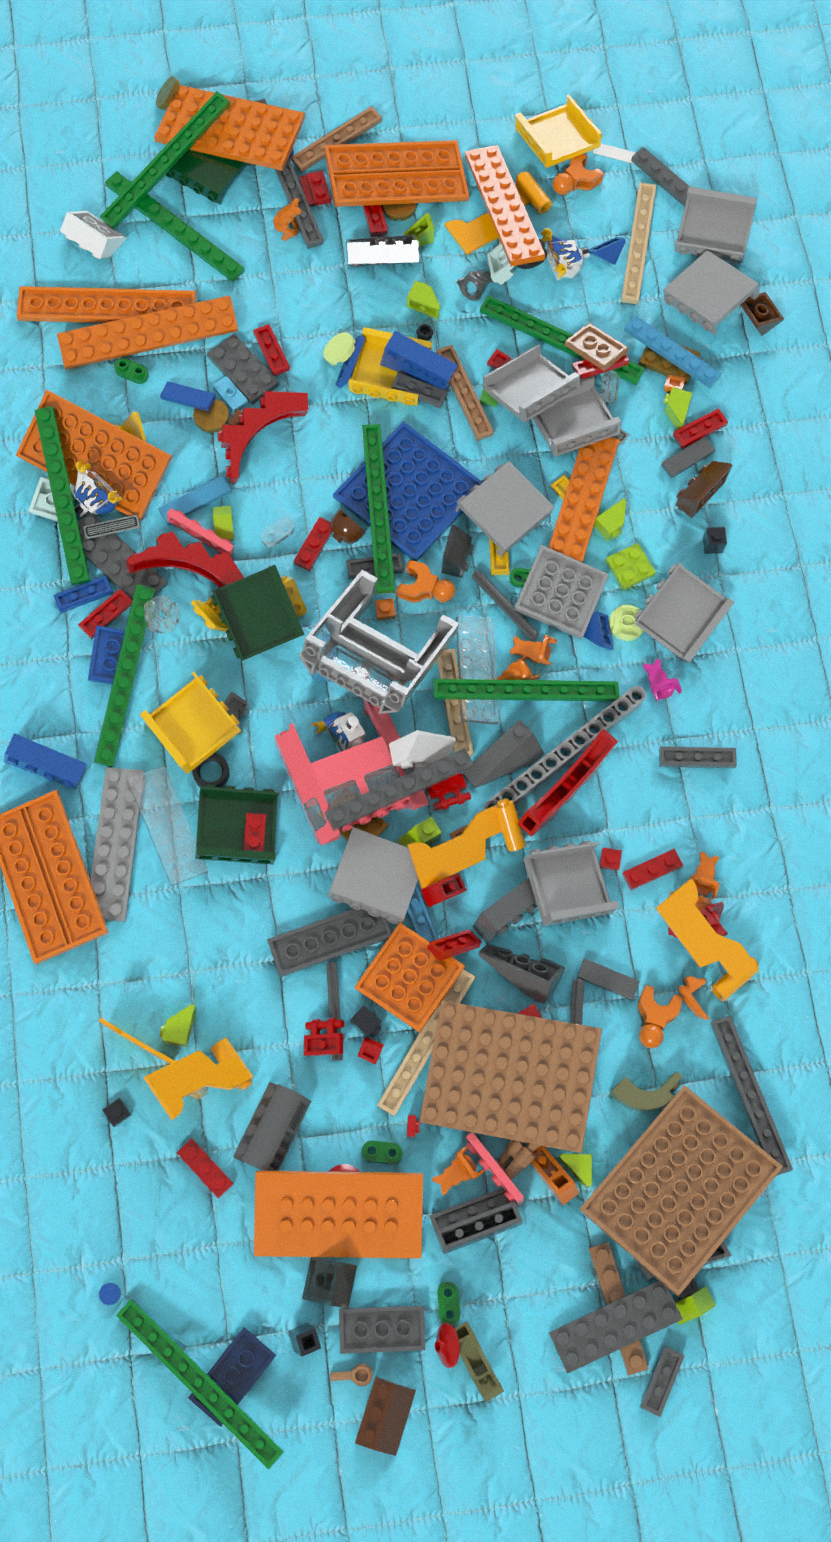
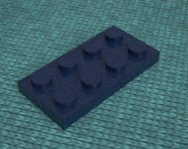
M243 1327L207 1374L239 1404L277 1355ZM193 1393L190 1394L188 1399L221 1427L223 1423Z

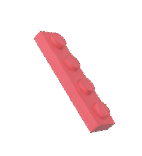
M170 509L168 511L167 521L217 552L221 554L228 552L230 556L233 555L234 546L229 540L219 538L214 531L206 530L201 527L199 522L186 518L179 510Z
M473 1132L466 1136V1146H468L472 1155L476 1153L480 1158L478 1162L485 1171L489 1170L492 1173L491 1179L497 1187H503L506 1191L504 1195L510 1203L515 1201L517 1207L524 1202V1196Z

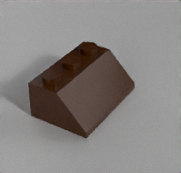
M712 461L708 466L704 465L700 469L697 478L693 477L687 484L688 487L685 490L681 489L676 496L678 499L675 506L693 518L724 485L733 465Z
M375 1376L355 1444L396 1456L416 1390Z

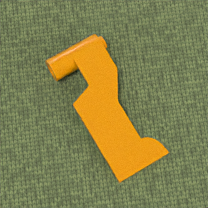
M529 172L518 174L515 186L523 205L526 206L531 203L539 214L547 212L552 206V201ZM488 212L469 223L462 220H452L444 223L446 229L466 255L499 238Z
M508 799L499 800L496 805L477 813L461 835L433 848L421 842L408 844L407 846L421 888H425L485 860L486 839L500 832L503 834L508 851H517L524 848L526 842L522 829L517 824L519 819L513 801Z
M103 1018L99 1019V1022L107 1029L167 1064L176 1062ZM204 1087L190 1094V1096L200 1099L206 1095L208 1087Z
M227 1038L220 1040L210 1048L219 1062L218 1064H215L199 1050L144 1077V1080L171 1120H174L182 1112L184 1107L182 1098L204 1087L232 1090L236 1087L237 1090H246L253 1084V1075Z

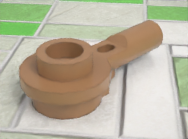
M358 1364L352 1371L330 1372V1381L352 1380L358 1386H366L373 1379L372 1369L367 1364Z

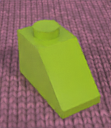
M415 280L407 295L406 307L439 319L440 305L432 287L424 282Z
M672 387L670 394L666 393L663 404H666L665 413L677 430L683 427L692 393Z
M624 498L599 515L595 520L594 527L607 542L612 538H618L622 534L626 500Z
M430 817L415 825L398 840V843L407 848L408 844L415 842L431 845L441 839L442 833L434 819Z
M189 1005L166 1020V1024L162 1025L160 1030V1037H162L163 1043L188 1047L197 1010L195 1005Z

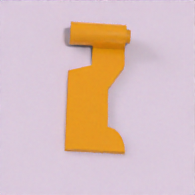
M690 878L655 909L699 967L719 961L727 971L710 987L714 995L724 1002L759 972V963L753 957H750L739 942L721 936L713 930L695 906L698 900V890L693 879Z

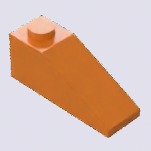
M544 1146L537 1148L533 1152L535 1158L530 1164L564 1206L579 1194L577 1186Z

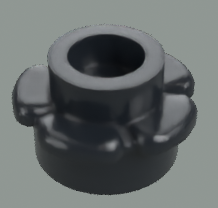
M427 324L420 325L416 331L417 338L425 341L431 340L433 335L432 328Z

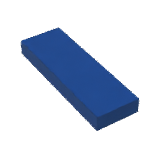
M361 335L355 338V350L351 357L343 363L335 383L339 388L346 385L350 379L365 338Z
M168 381L160 394L163 400L208 412L216 399L214 393Z
M105 575L54 595L60 613L111 595L113 591Z

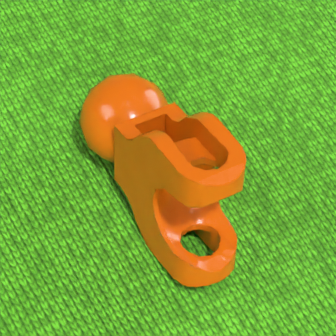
M584 153L571 158L570 166L565 170V173H559L555 176L552 182L553 189L559 195H566L572 190L575 191L577 189L592 190L602 183L605 174L599 168L595 170L584 168L588 158Z
M412 560L407 562L406 571L409 575L417 578L416 582L411 585L400 584L396 589V594L399 598L412 603L420 602L423 599L433 600V597L439 602H448L452 600L456 592L455 586L448 579L438 581V576L432 575L426 564Z
M647 984L643 988L638 1002V1010L644 1019L639 1031V1040L646 1048H657L664 1040L663 1029L666 1024L672 1022L679 1014L683 997L674 994L668 1005L660 1006L653 999L654 988Z

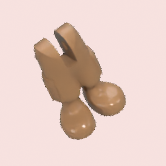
M511 1140L497 1163L505 1171L509 1179L512 1180L534 1160L535 1155L533 1152L541 1145L528 1143L525 1147V1142Z

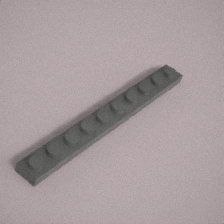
M265 98L255 101L267 104ZM288 158L283 171L274 170L288 204L295 198L299 199L298 208L302 212L294 218L307 249L323 245L322 235L290 158Z

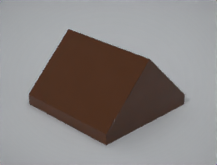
M766 292L760 293L755 300L748 297L741 304V307L761 336L784 320Z

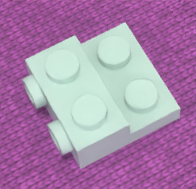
M500 243L487 254L491 279L495 283L502 285L514 275V266H510Z
M40 477L28 511L31 514L58 522L49 478ZM70 484L73 500L75 503V486L73 484Z

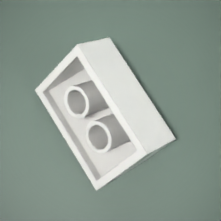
M88 211L67 212L60 232L65 234L67 239L77 242L79 247L89 250L98 259L111 257L127 238Z
M417 730L389 743L393 766H399L402 769L411 768L415 771L450 755L456 741L455 737Z

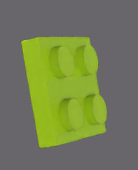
M638 543L607 557L605 560L623 591L656 574Z

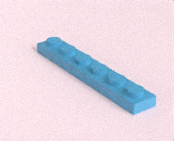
M636 315L625 327L624 331L708 388L711 389L722 374L720 371Z

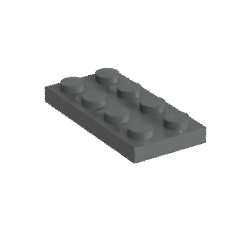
M235 334L207 353V357L224 376H227L251 405L260 400L265 391H272L279 386V381Z
M424 1306L339 1309L340 1354L425 1350Z

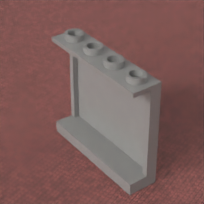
M689 187L678 238L675 242V252L700 257L708 250L722 260H727L734 264L743 263L757 198Z
M707 250L663 289L664 301L669 306L676 308L679 313L688 316L694 323L701 325L706 331L716 335V326L748 297L755 300L759 296V283Z
M539 344L483 377L485 392L524 423L580 390V375L576 372L571 375L563 372L541 355Z
M594 377L582 380L580 382V390L532 418L554 457L620 434L621 421L618 417L613 418L594 387Z
M510 461L505 465L500 464L495 469V473L493 475L488 474L482 480L483 483L481 485H475L470 490L468 496L463 495L457 501L458 506L455 510L456 512L462 510L497 545L496 553L500 557L545 520L554 509V506Z
M680 562L678 565H672L667 572L670 574L666 581L664 579L660 581L656 587L658 589L655 595L651 594L645 601L647 606L644 610L639 609L633 617L636 619L633 624L685 663H689L734 604V601L730 598L726 599L683 567V563Z
M353 827L327 896L331 897V900L336 903H347L355 910L363 909L368 911V914L371 916L387 918L386 920L390 923H402L418 881L409 849Z
M584 841L579 845L570 843L564 845L563 848L552 846L544 851L534 849L523 859L543 926L607 915L619 909L618 901H610L594 848L600 845L599 842L591 843V841Z

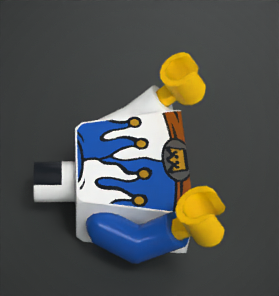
M545 228L540 234L543 235L542 241L544 243L548 242L546 248L547 258L556 280L564 277L574 278L582 267L583 259L589 257L588 248L578 249L576 241L557 238L552 235L550 229Z
M84 459L76 463L78 475L74 497L80 504L75 508L76 513L83 517L88 511L100 515L112 512L117 503L123 498L117 494V490L114 491L96 472L87 471L91 467L90 463L84 465Z
M337 711L324 718L323 721H318L311 725V727L318 726V731L315 734L324 732L327 726L341 752L364 743L365 732L359 724L358 718L352 712L346 714L345 712Z

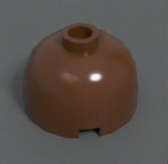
M340 508L331 518L330 528L334 533L332 537L339 543L344 541L347 544H353L366 534V531Z

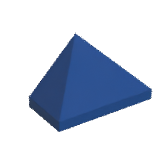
M612 238L588 249L589 254L615 265L626 242L625 238Z
M595 611L583 637L599 647L612 650L614 648L608 615Z

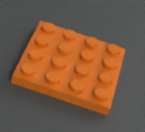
M399 923L354 988L421 1033L465 969V965L453 957L439 961L427 949L429 941Z

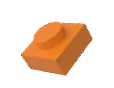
M668 374L664 391L670 392L672 387L683 390L686 378Z
M393 598L375 600L377 620L396 618Z

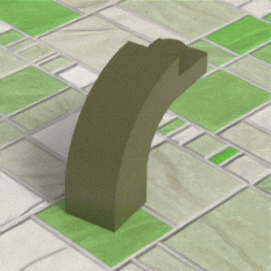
M676 1071L655 1091H643L625 1077L609 1094L618 1103L629 1109L652 1111L663 1107L674 1098L669 1091L674 1092L681 1085L679 1080L682 1076Z
M466 1321L454 1328L459 1340V1355L484 1401L487 1402L503 1393L504 1390L488 1363L468 1322Z

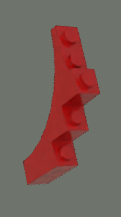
M265 391L263 397H260V408H243L242 414H239V425H222L221 430L218 431L217 439L218 442H221V448H226L225 459L229 460V466H226V477H229V483H237L242 454L256 434L266 426L279 420L306 416L308 412V393Z
M173 531L163 533L156 538V546H150L145 551L139 554H132L127 558V570L130 574L148 568L174 567L199 574L219 588L244 578L228 552L218 553L210 558L200 541L195 544L190 543L183 548Z
M605 729L600 731L572 767L540 800L525 812L517 824L531 837L553 820L559 810L594 776L601 767L602 762L619 741Z

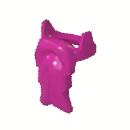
M657 659L653 665L643 664V668L648 673V680L651 684L650 689L656 702H658V699L670 697L674 689H676L678 694L682 693L678 678H667L665 671L661 668L660 659Z

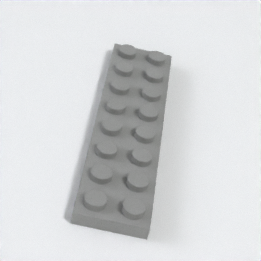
M107 767L105 769L90 880L105 921L126 922L145 777L144 770Z

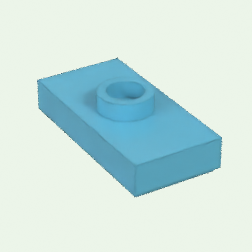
M227 376L212 385L216 393L234 413L237 409L240 410L249 404L247 398Z

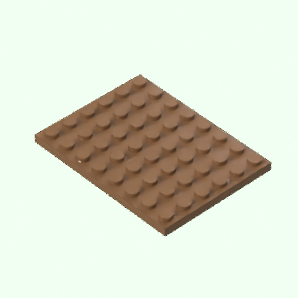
M442 1001L419 1122L582 1153L602 1028Z
M684 1085L579 1210L679 1297L783 1166Z

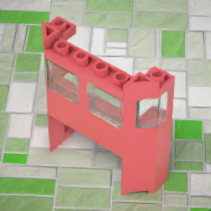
M365 699L363 704L365 716H370L379 738L310 763L293 723L289 725L288 731L280 733L281 736H279V733L275 735L277 749L318 844L321 843V846L340 839V830L343 832L350 830L355 824H366L371 821V818L376 816L379 818L389 814V811L394 809L397 811L404 808L415 810L429 804L422 790L335 831L332 830L325 816V811L414 771L411 768L402 769L399 766H393L389 743L400 739L389 713L378 714L380 708L372 705Z

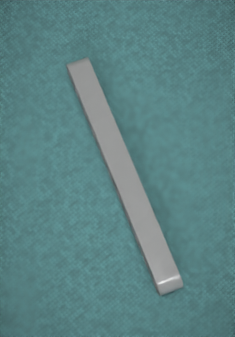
M639 686L632 687L485 803L484 810L496 805L499 800H502L503 796H509L514 806L585 751L600 731L605 729L609 732L637 710L644 702L646 697L645 690ZM632 695H638L640 700H635ZM618 706H624L626 711L619 710ZM604 717L611 718L612 722H606ZM595 728L598 733L594 734L589 729ZM580 739L584 742V744L579 745L575 742V740ZM565 750L570 755L563 756L560 751ZM546 762H553L555 767H548ZM538 773L541 778L534 779L531 774ZM517 785H524L526 787V790H519L517 788Z

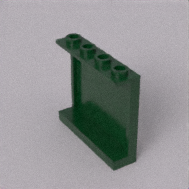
M188 150L166 173V176L175 179L183 186L193 189L195 193L207 197L211 202L221 205L222 194L245 165L251 166L252 164Z
M275 564L226 586L212 590L214 595H211L214 606L218 605L221 612L218 615L222 624L226 623L228 627L226 634L229 641H234L236 647L233 650L237 659L241 658L243 661L305 635Z
M212 784L201 786L199 791L195 859L273 865L276 856L275 832L279 792H274L272 789L256 791L250 787L235 789L234 786H224V788H218ZM246 813L266 814L264 851L244 850Z

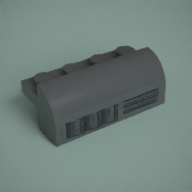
M269 1082L233 1158L251 1165L260 1171H279L311 1100L289 1088Z
M501 1188L429 1215L442 1253L452 1252L522 1225V1218L515 1201L510 1203L504 1195L506 1191Z

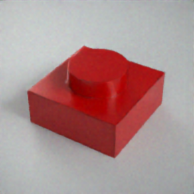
M496 349L487 361V366L496 370L511 361L512 358Z
M603 847L601 850L600 868L619 871L622 850Z
M365 1037L358 1057L376 1065L384 1045Z
M408 1115L407 1138H415V1133L420 1132V1122L416 1121V1115Z

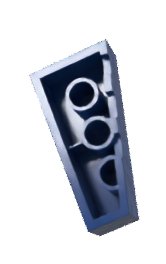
M394 331L386 344L380 363L381 366L446 390L458 366L456 363L397 331Z
M15 733L4 754V763L43 776L47 780L60 782L62 786L69 789L73 787L77 789L87 766L82 761Z

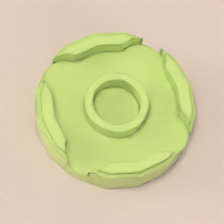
M346 332L334 336L327 343L323 352L326 361L331 365L345 362L355 350V339Z
M621 605L611 613L609 625L615 637L624 641H633L643 634L644 631L633 624L636 621L633 617L639 611V608L632 605Z

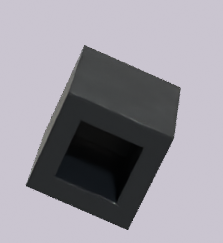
M725 527L706 528L703 535L704 554L723 553L727 545Z
M364 1005L350 1020V1024L368 1038L371 1036L375 1037L382 1029L380 1027L382 1021Z
M306 1323L288 1331L293 1350L301 1357L321 1349L316 1329L310 1324Z

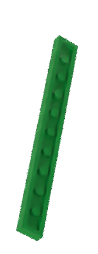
M216 91L101 214L100 218L114 230L231 105L229 100Z
M118 171L105 181L106 186L118 196L131 183ZM148 194L135 207V209L231 282H234L245 272L242 265Z
M489 295L486 297L480 308V313L576 358L585 359L565 346V341L573 334ZM629 361L628 365L607 372L637 386L645 368Z
M53 406L37 409L34 411L70 582L72 585L89 582L91 580Z
M380 424L362 425L375 577L378 578L376 594L395 593Z
M139 584L135 586L93 762L110 768L114 765L155 591L153 588Z
M433 679L432 682L433 698L441 700L614 702L620 698L618 681Z
M130 1299L116 1316L268 1470L271 1469L285 1451L133 1299Z

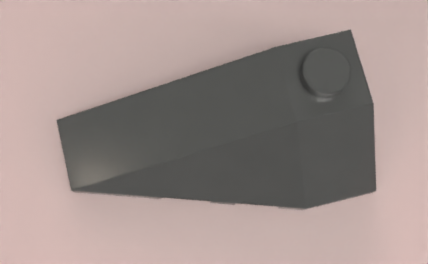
M519 720L474 762L472 768L466 770L462 775L477 788L506 774L514 773L518 769L530 766L544 754V751L533 732Z
M490 944L483 947L478 954L525 995L544 1004L553 995L566 968L548 959L541 958L540 961L530 959L528 954L515 955L509 949Z

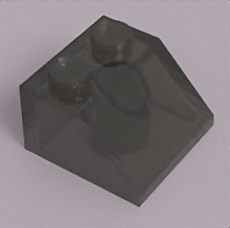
M451 525L443 554L441 573L463 578L464 572H468L470 561H467L468 555L472 556L474 545H471L472 537L455 525Z
M311 1257L302 1299L348 1309L357 1266L319 1257Z

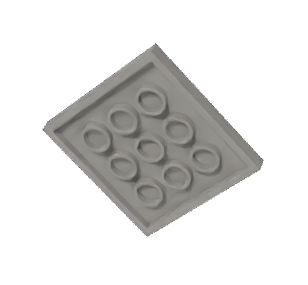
M541 545L514 610L582 639L609 574Z

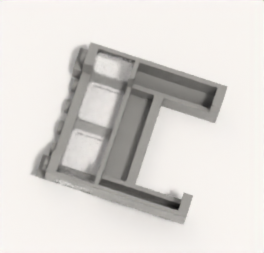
M361 570L305 638L303 650L299 657L311 676L317 672L321 676L351 691L356 696H360L372 705L379 707L378 714L399 712L456 635L459 623L442 615L435 633L419 654L413 652L358 621L371 604L378 578Z

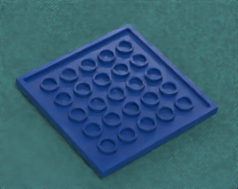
M403 421L382 443L391 544L411 560L418 561L463 513L462 510L455 511L458 506L457 501L463 495L468 496L470 490L475 485L479 486L483 482ZM364 461L333 493V498L370 526Z

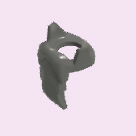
M478 270L476 272L470 271L468 275L458 279L456 283L466 298L478 301L482 296L483 288L494 281L491 279L490 272ZM468 282H473L476 285L477 291L475 295H470L467 292L466 286Z

